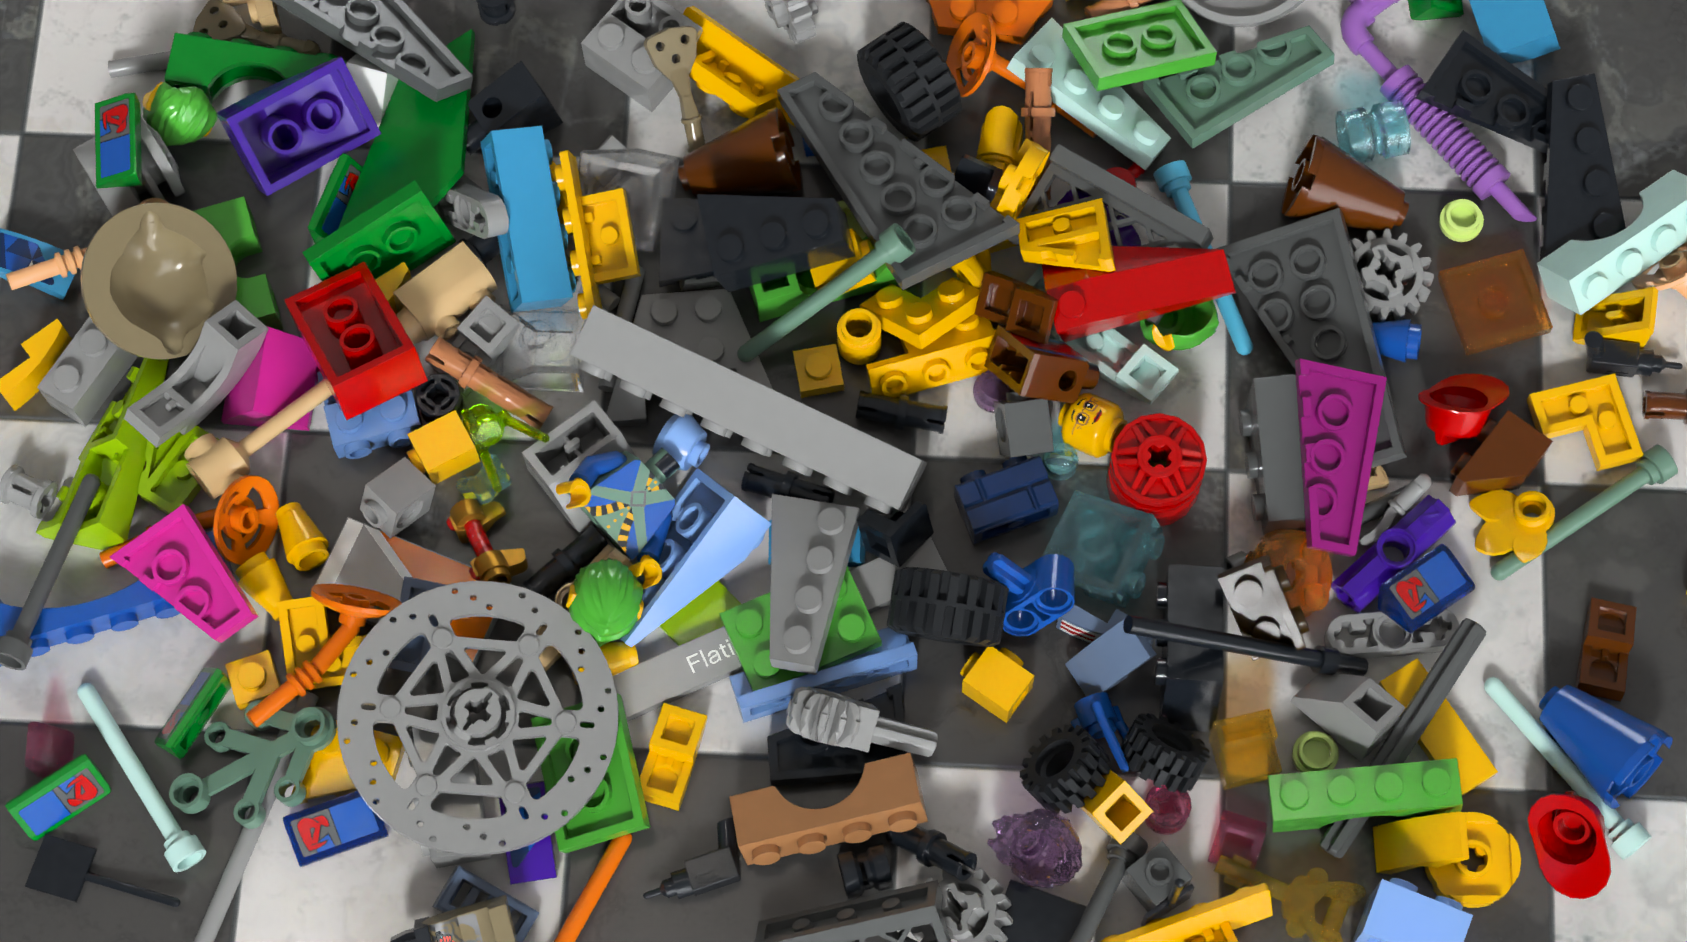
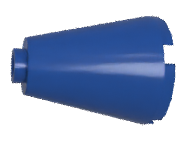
M1566 685L1561 689L1554 686L1539 703V708L1543 710L1539 718L1542 724L1602 801L1611 809H1616L1620 806L1616 800L1618 796L1623 794L1630 799L1657 770L1664 760L1657 755L1661 745H1665L1668 749L1672 745L1673 737L1664 730L1571 685Z

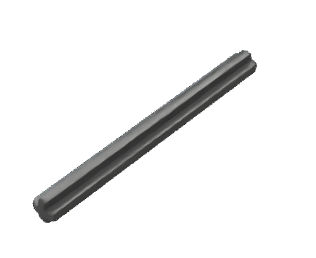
M1468 618L1462 620L1369 766L1405 762L1486 636V630L1479 623ZM1369 817L1352 818L1331 823L1320 840L1321 848L1334 857L1342 858Z

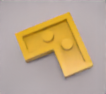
M952 277L941 283L924 297L919 298L894 284H890L861 303L860 308L873 312L881 323V329L922 350L975 313L980 290Z
M1615 373L1532 393L1526 399L1536 430L1546 437L1553 438L1583 430L1596 471L1637 462L1643 456Z
M313 597L277 602L287 674L295 675L294 669L297 666L302 669L303 661L311 662L330 639L326 606L319 603ZM366 635L355 636L322 675L323 681L320 684L314 682V689L342 685L346 669ZM368 661L367 665H371L373 662ZM352 673L351 677H355L357 674Z

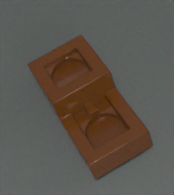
M988 271L984 273L975 315L1005 325V331L1047 344L1059 300L1017 279L996 271Z
M1591 597L1583 631L1575 688L1592 696L1621 702L1626 691L1628 656L1634 645L1637 607Z

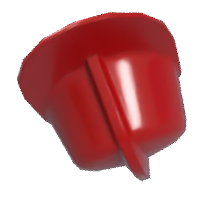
M1465 373L1445 378L1431 388L1420 392L1418 400L1425 405L1427 427L1435 432L1436 443L1443 446L1460 438L1477 437L1485 427L1491 410L1503 403L1510 393L1509 387L1502 380L1483 374Z
M1567 791L1564 794H1550L1539 798L1531 806L1528 815V825L1539 866L1546 881L1557 892L1569 898L1586 899L1597 895L1607 885L1611 875V860L1604 836L1605 823L1602 813L1593 802L1577 795L1575 791Z

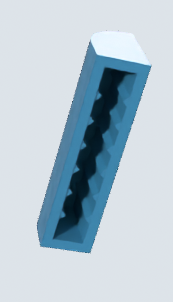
M1469 0L1484 45L1508 62H1523L1560 49L1544 0Z

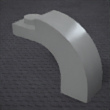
M234 300L205 321L198 342L184 363L161 385L128 407L124 419L156 448L178 432L183 435L187 434L205 419L240 381L258 354L268 327L237 300Z

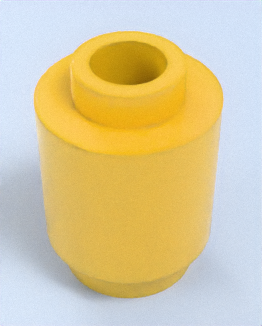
M851 309L844 313L838 321L837 346L840 355L846 361L856 365H863L873 361L880 353L881 323L878 317L867 309Z

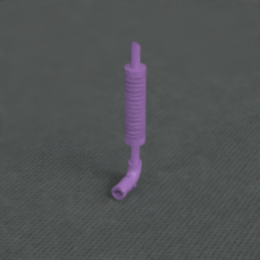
M1350 0L1351 4L1344 11L1340 23L1342 39L1354 55L1360 54L1384 79L1385 82L1380 88L1383 96L1388 101H1392L1391 104L1397 107L1399 113H1403L1405 119H1409L1408 122L1414 126L1417 132H1420L1423 138H1426L1428 144H1432L1431 147L1434 150H1438L1439 156H1444L1443 160L1449 163L1452 169H1455L1457 175H1461L1460 178L1463 181H1467L1466 185L1470 188L1473 187L1472 191L1480 200H1484L1492 195L1513 219L1521 222L1536 221L1537 217L1505 184L1511 173L1502 164H1498L1499 160L1497 158H1492L1493 154L1487 151L1484 145H1481L1479 139H1475L1476 136L1472 132L1469 133V128L1464 126V123L1458 120L1456 115L1416 99L1425 85L1423 79L1418 77V74L1409 65L1397 69L1373 43L1374 37L1369 33L1367 27L1375 22L1376 19L1374 17L1400 0Z

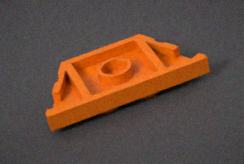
M926 0L932 10V18L938 34L954 36L961 23L969 15L975 12H982L989 15L994 22L996 42L1019 45L1024 44L1033 32L1036 22L1043 18L1053 5V0ZM973 32L970 38H976L975 32Z

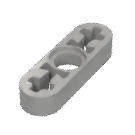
M457 181L437 204L440 215L447 224L482 239L503 235L508 232L509 219L502 199L498 195L468 183Z
M1430 607L1414 619H1411L1405 610L1347 614L1332 620L1325 633L1324 643L1326 647L1338 649L1340 654L1365 659L1438 653L1444 650L1458 628L1459 622L1450 610L1442 607ZM1432 620H1438L1440 627L1448 629L1443 634L1441 640H1437L1433 632H1422L1416 638L1418 643L1412 642L1414 628L1411 621H1416L1415 630L1429 628ZM1388 622L1399 625L1404 632V640L1397 645L1385 643L1379 635V627ZM1366 625H1371L1369 633L1371 647L1367 646L1368 637L1354 639L1350 648L1345 647L1343 640L1335 639L1342 628H1348L1350 635H1364L1367 629Z

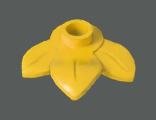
M1500 489L1483 493L1470 501L1469 507L1486 521L1475 540V549L1478 552L1497 556L1504 555L1513 550L1515 556L1525 563L1537 558L1545 550L1548 542L1546 531L1554 523L1555 508L1543 493L1527 491L1517 496L1507 490ZM1528 513H1535L1538 515V517L1532 518L1527 517L1525 515Z

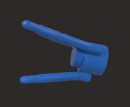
M1107 692L1095 693L1077 701L1074 704V709L1078 718L1070 722L1074 728L1076 725L1081 726L1094 739L1105 737L1120 770L1124 773L1128 772V763L1114 733L1118 730L1124 739L1129 730L1123 720L1119 707L1112 705Z

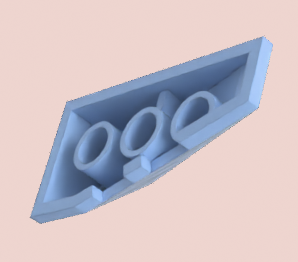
M698 468L674 498L676 505L672 510V521L659 560L662 578L659 583L643 589L642 601L644 602V608L641 618L636 622L628 635L620 638L631 648L742 563L750 552L761 544L765 532L771 526V523ZM644 575L636 578L641 584L644 583Z

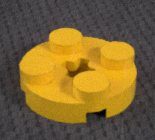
M1026 138L1015 158V162L1019 163L1018 167L1010 163L999 182L998 187L1003 189V196L997 194L990 207L1004 217L1009 215L1016 220L1028 201L1027 197L1030 191L1040 179L1050 155L1049 150Z
M1465 812L1468 848L1475 849L1476 856L1484 857V865H1479L1476 872L1469 871L1467 865L1461 864V861L1437 868L1424 867L1437 896L1451 898L1461 903L1463 907L1480 908L1491 905L1508 893L1519 876L1521 854L1516 839L1511 833L1508 834L1502 826L1497 824L1499 821L1487 814Z

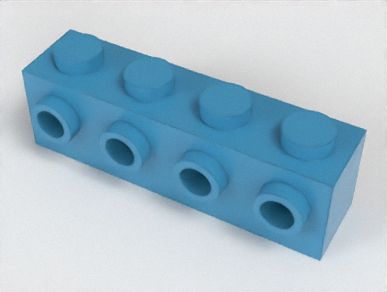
M542 126L490 131L480 143L489 192L498 195L502 199L509 219L508 232L497 236L511 313L562 307L573 298V293L576 289V278L572 267L567 266L565 250L568 247V234L565 225L559 222L557 208L560 205V190L557 182L552 181L549 167L553 159L551 143L548 139H544Z

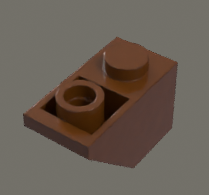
M1510 410L1505 413L1499 422L1491 418L1476 438L1477 441L1482 443L1474 455L1465 451L1450 473L1456 478L1449 491L1455 496H1462L1500 489H1519L1545 456L1553 441Z

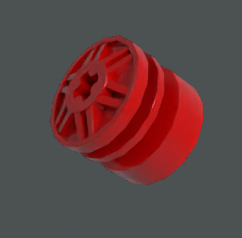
M1162 413L1143 415L1125 425L1115 439L1106 479L1109 498L1118 512L1135 524L1149 527L1171 525L1186 516L1197 501L1207 463L1204 442L1191 425L1179 417ZM1150 460L1155 463L1164 460L1166 465L1164 467L1161 464H1157L1155 467H1152Z

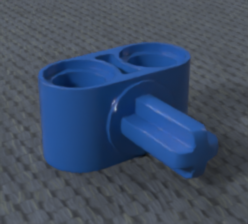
M993 552L983 564L984 574L1009 589L1003 630L1010 635L1021 637L1036 633L1069 612L1074 606L1075 568L1073 562L1068 557L1059 554H1048L1021 568L1003 554Z

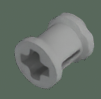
M12 465L4 473L0 481V502L4 504L13 502L30 510V514L33 517L41 519L50 511L54 504L58 485L52 480H45L44 482L25 474L22 467ZM25 488L27 490H30L32 494L28 495L24 493L23 489Z

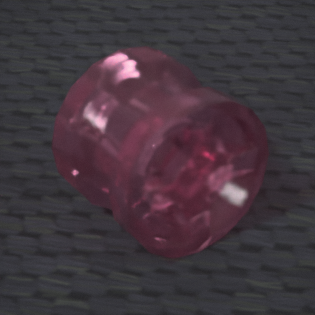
M1162 785L1161 788L1154 786L1148 792L1145 803L1153 812L1144 821L1153 832L1161 835H1172L1179 832L1185 826L1192 809L1191 798L1188 792L1180 793L1178 790L1171 792L1167 790L1165 785Z

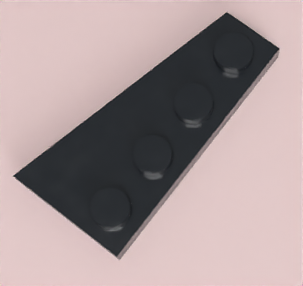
M1463 30L1427 80L1416 99L1547 154L1548 141L1545 140L1547 88Z
M1595 73L1554 80L1547 85L1545 140L1548 141L1547 162L1544 163L1543 181H1546L1545 206L1542 207L1541 225H1544L1543 246L1540 247V261L1570 240L1590 241L1602 239L1626 228Z

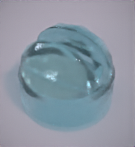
M1057 442L1053 444L1054 451L1044 453L1042 461L1048 477L1063 481L1075 474L1079 459L1076 450L1071 445L1065 442ZM1050 455L1070 456L1072 461L1063 458H1050Z

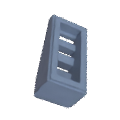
M456 866L432 907L442 913L457 909L451 904L464 882L472 887L459 908L474 904L480 892L488 895L486 900L506 895L511 914L513 910L521 914L514 928L516 941L523 942L539 912L465 868Z

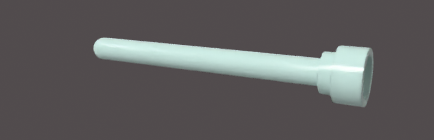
M1491 677L1485 681L1484 689L1486 693L1577 795L1589 799L1599 808L1604 817L1605 826L1611 832L1608 835L1613 841L1611 847L1622 860L1631 856L1652 837L1640 822L1634 824L1630 818L1624 820L1615 809H1611L1602 801L1566 753L1498 678Z
M90 683L81 684L77 690L78 697L166 839L164 843L166 849L164 853L165 858L174 872H181L191 868L206 855L205 848L196 835H190L188 830L182 831L95 687Z

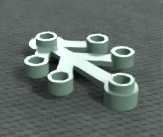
M262 700L252 701L244 712V718L249 725L258 731H265L275 727L288 733L270 741L233 730L224 722L212 723L207 727L204 734V740L208 746L219 753H224L231 749L247 755L203 779L193 773H185L178 776L170 786V801L184 813L195 814L207 808L211 796L253 774L243 799L234 807L233 815L235 820L247 829L259 827L266 817V810L262 802L280 759L292 752L294 753L287 772L275 784L274 794L280 802L288 807H295L303 802L306 797V787L302 781L314 753L325 749L334 739L337 729L335 718L322 707H306L296 714L279 710L256 728L248 719L246 713ZM320 725L317 733L310 737L311 730L315 726ZM225 731L224 739L221 742L215 743L216 736L220 732ZM295 785L294 793L289 797H285L287 788ZM199 791L196 798L189 802L191 795ZM251 807H255L253 816L249 819H244L246 811Z

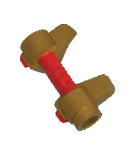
M464 499L457 502L451 508L450 517L446 523L449 529L456 532L461 543H471L477 556L470 561L472 568L469 569L471 577L476 581H494L510 584L511 577L528 569L525 551L523 548L493 550L486 535L491 526L498 519L506 515L504 507L496 501L480 506L479 502L475 499Z

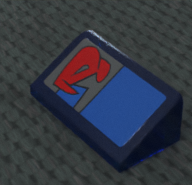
M1440 544L1380 586L1377 609L1411 634L1475 590V584L1446 545Z
M358 791L282 818L300 867L389 836L385 822L368 807ZM374 800L373 804H378V800Z

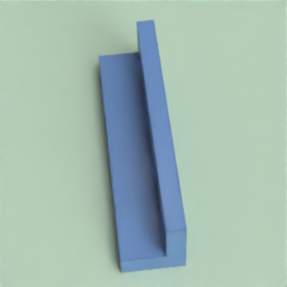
M889 627L877 630L882 640V646L833 667L817 671V675L808 674L753 692L744 672L729 676L743 723L787 710L795 689L809 686L839 694L916 670L918 654L914 642L910 643L908 635L897 633Z

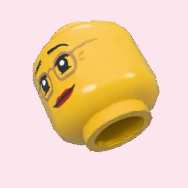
M1092 393L1080 394L1078 400L1074 403H1065L1058 417V424L1062 426L1063 442L1069 447L1094 458L1103 457L1109 452L1112 453L1116 437L1127 425L1119 405Z

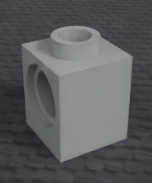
M404 457L365 485L360 510L370 525L380 528L391 539L430 510L436 485Z

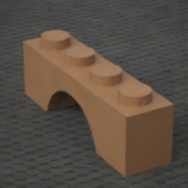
M911 753L865 763L862 777L853 792L841 802L826 808L807 809L796 806L787 801L775 786L729 796L738 847L747 865H770L779 861L784 856L797 853L815 854L824 850L826 846L842 842L860 843L868 840L875 834L887 831L906 832L915 828L917 824L928 822L919 776Z

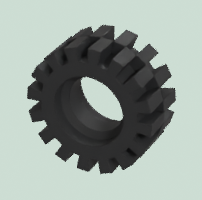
M1152 713L1147 715L1139 714L1134 719L1120 745L1127 763H1129V769L1132 772L1139 771L1141 773L1139 777L1145 781L1148 778L1153 780L1154 786L1161 788L1162 785H1165L1168 791L1175 792L1178 790L1180 793H1186L1187 790L1191 791L1210 758V751L1208 748L1203 747L1205 743L1201 739L1193 738L1195 733L1191 730L1184 731L1181 729L1182 725L1176 721L1174 724H1171L1168 718L1160 715L1158 719Z
M1072 724L1065 725L1063 731L1059 727L1052 729V736L1050 738L1045 734L1040 737L1039 740L1042 744L1038 748L1032 745L1028 750L1032 757L1024 758L1021 764L1025 768L1020 771L1023 787L1047 811L1050 810L1053 814H1059L1060 810L1064 814L1072 812L1073 804L1078 809L1085 805L1083 799L1086 796L1093 799L1097 795L1093 789L1096 786L1103 787L1106 780L1102 775L1109 774L1110 767L1107 764L1110 762V759L1105 753L1106 751L1081 726L1076 725L1074 728Z

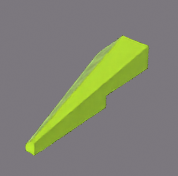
M144 358L140 368L131 367L126 376L131 381V386L122 400L118 402L111 401L78 458L81 462L70 488L62 486L56 495L62 502L52 520L40 522L36 530L37 534L44 538L55 540L82 479L87 474H95L100 479V486L73 544L104 550L128 540L138 496L140 477L146 462L147 439L131 426L124 417L128 407L164 382L169 359Z

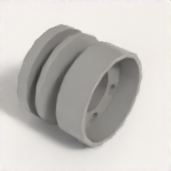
M142 117V186L97 189L95 137L73 149L112 216L127 208L139 205L141 203L139 195L146 191L152 198L164 199L157 185L164 181L175 197L185 193L180 180L179 167L159 133L148 125Z

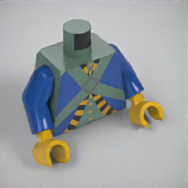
M663 448L657 451L645 464L628 451H610L586 456L573 472L569 481L559 483L556 486L557 494L567 493L571 500L566 505V508L580 507L622 554L631 560L637 556L638 563L629 566L628 569L632 571L636 578L643 573V589L659 583L662 578L659 560L672 521V510L676 505V500L662 484L680 468L679 464Z

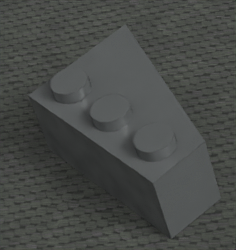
M1296 374L1254 378L1244 410H1239L1238 413L1240 434L1242 437L1248 436L1251 451L1245 452L1246 474L1248 479L1255 478L1257 494L1251 495L1254 521H1261L1263 535L1306 531Z

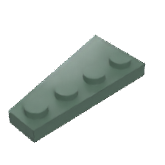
M1308 25L1257 42L1256 48L1241 53H1236L1233 50L1219 55V60L1215 61V65L1181 72L1160 80L1159 78L1143 81V90L1193 149L1333 65L1335 54Z

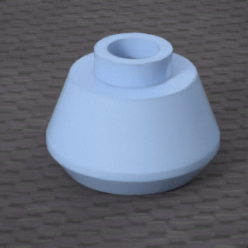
M674 414L661 429L655 441L652 454L654 455L663 448L679 464L680 468L678 470L686 471L691 466L697 468L702 464L710 449V444L706 443L707 433L693 416L685 414L683 418Z

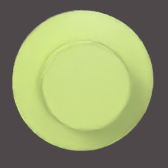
M1467 199L1449 202L1444 206L1439 216V226L1443 234L1457 242H1467L1476 238L1481 232L1484 223V217L1479 207Z
M1309 731L1302 734L1294 743L1292 759L1300 772L1331 770L1335 768L1338 762L1339 750L1336 742L1328 734L1321 731Z

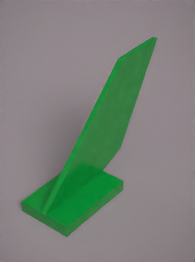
M470 29L446 45L471 74L475 44V32L473 29ZM398 79L379 126L381 135L374 138L338 230L302 252L309 265L322 281L362 262L366 263L375 280L403 262L411 271L456 242L454 236L435 210V206L464 174L469 107L467 104L470 100L471 89L435 102Z

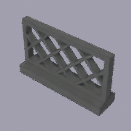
M1060 144L1056 146L1051 154L1049 167L1017 217L1018 219L1102 198L1104 205L1108 206L1111 222L1108 223L1109 231L1114 230L1117 246H1123L1119 228L1135 223L1146 228L1149 240L1148 244L1137 247H1167L1175 244L1180 248L1208 249L1214 239L1209 228ZM1055 178L1071 186L1074 201L1049 207L1046 192ZM1078 190L1089 197L1079 199ZM1042 201L1044 209L1035 211ZM1115 211L1127 218L1117 220ZM1152 232L1164 239L1155 242ZM1018 234L1007 239L1020 247ZM1164 314L1146 320L1157 326Z

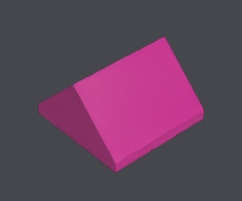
M268 327L265 339L255 359L240 381L225 397L221 420L223 424L259 427L317 384L319 368L303 338ZM313 410L287 429L310 431Z

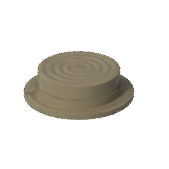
M159 202L145 203L127 208L115 214L94 234L82 261L81 292L87 312L93 323L114 345L139 357L163 360L190 354L198 342L205 321L236 300V267L228 245L221 234L205 218L179 205Z

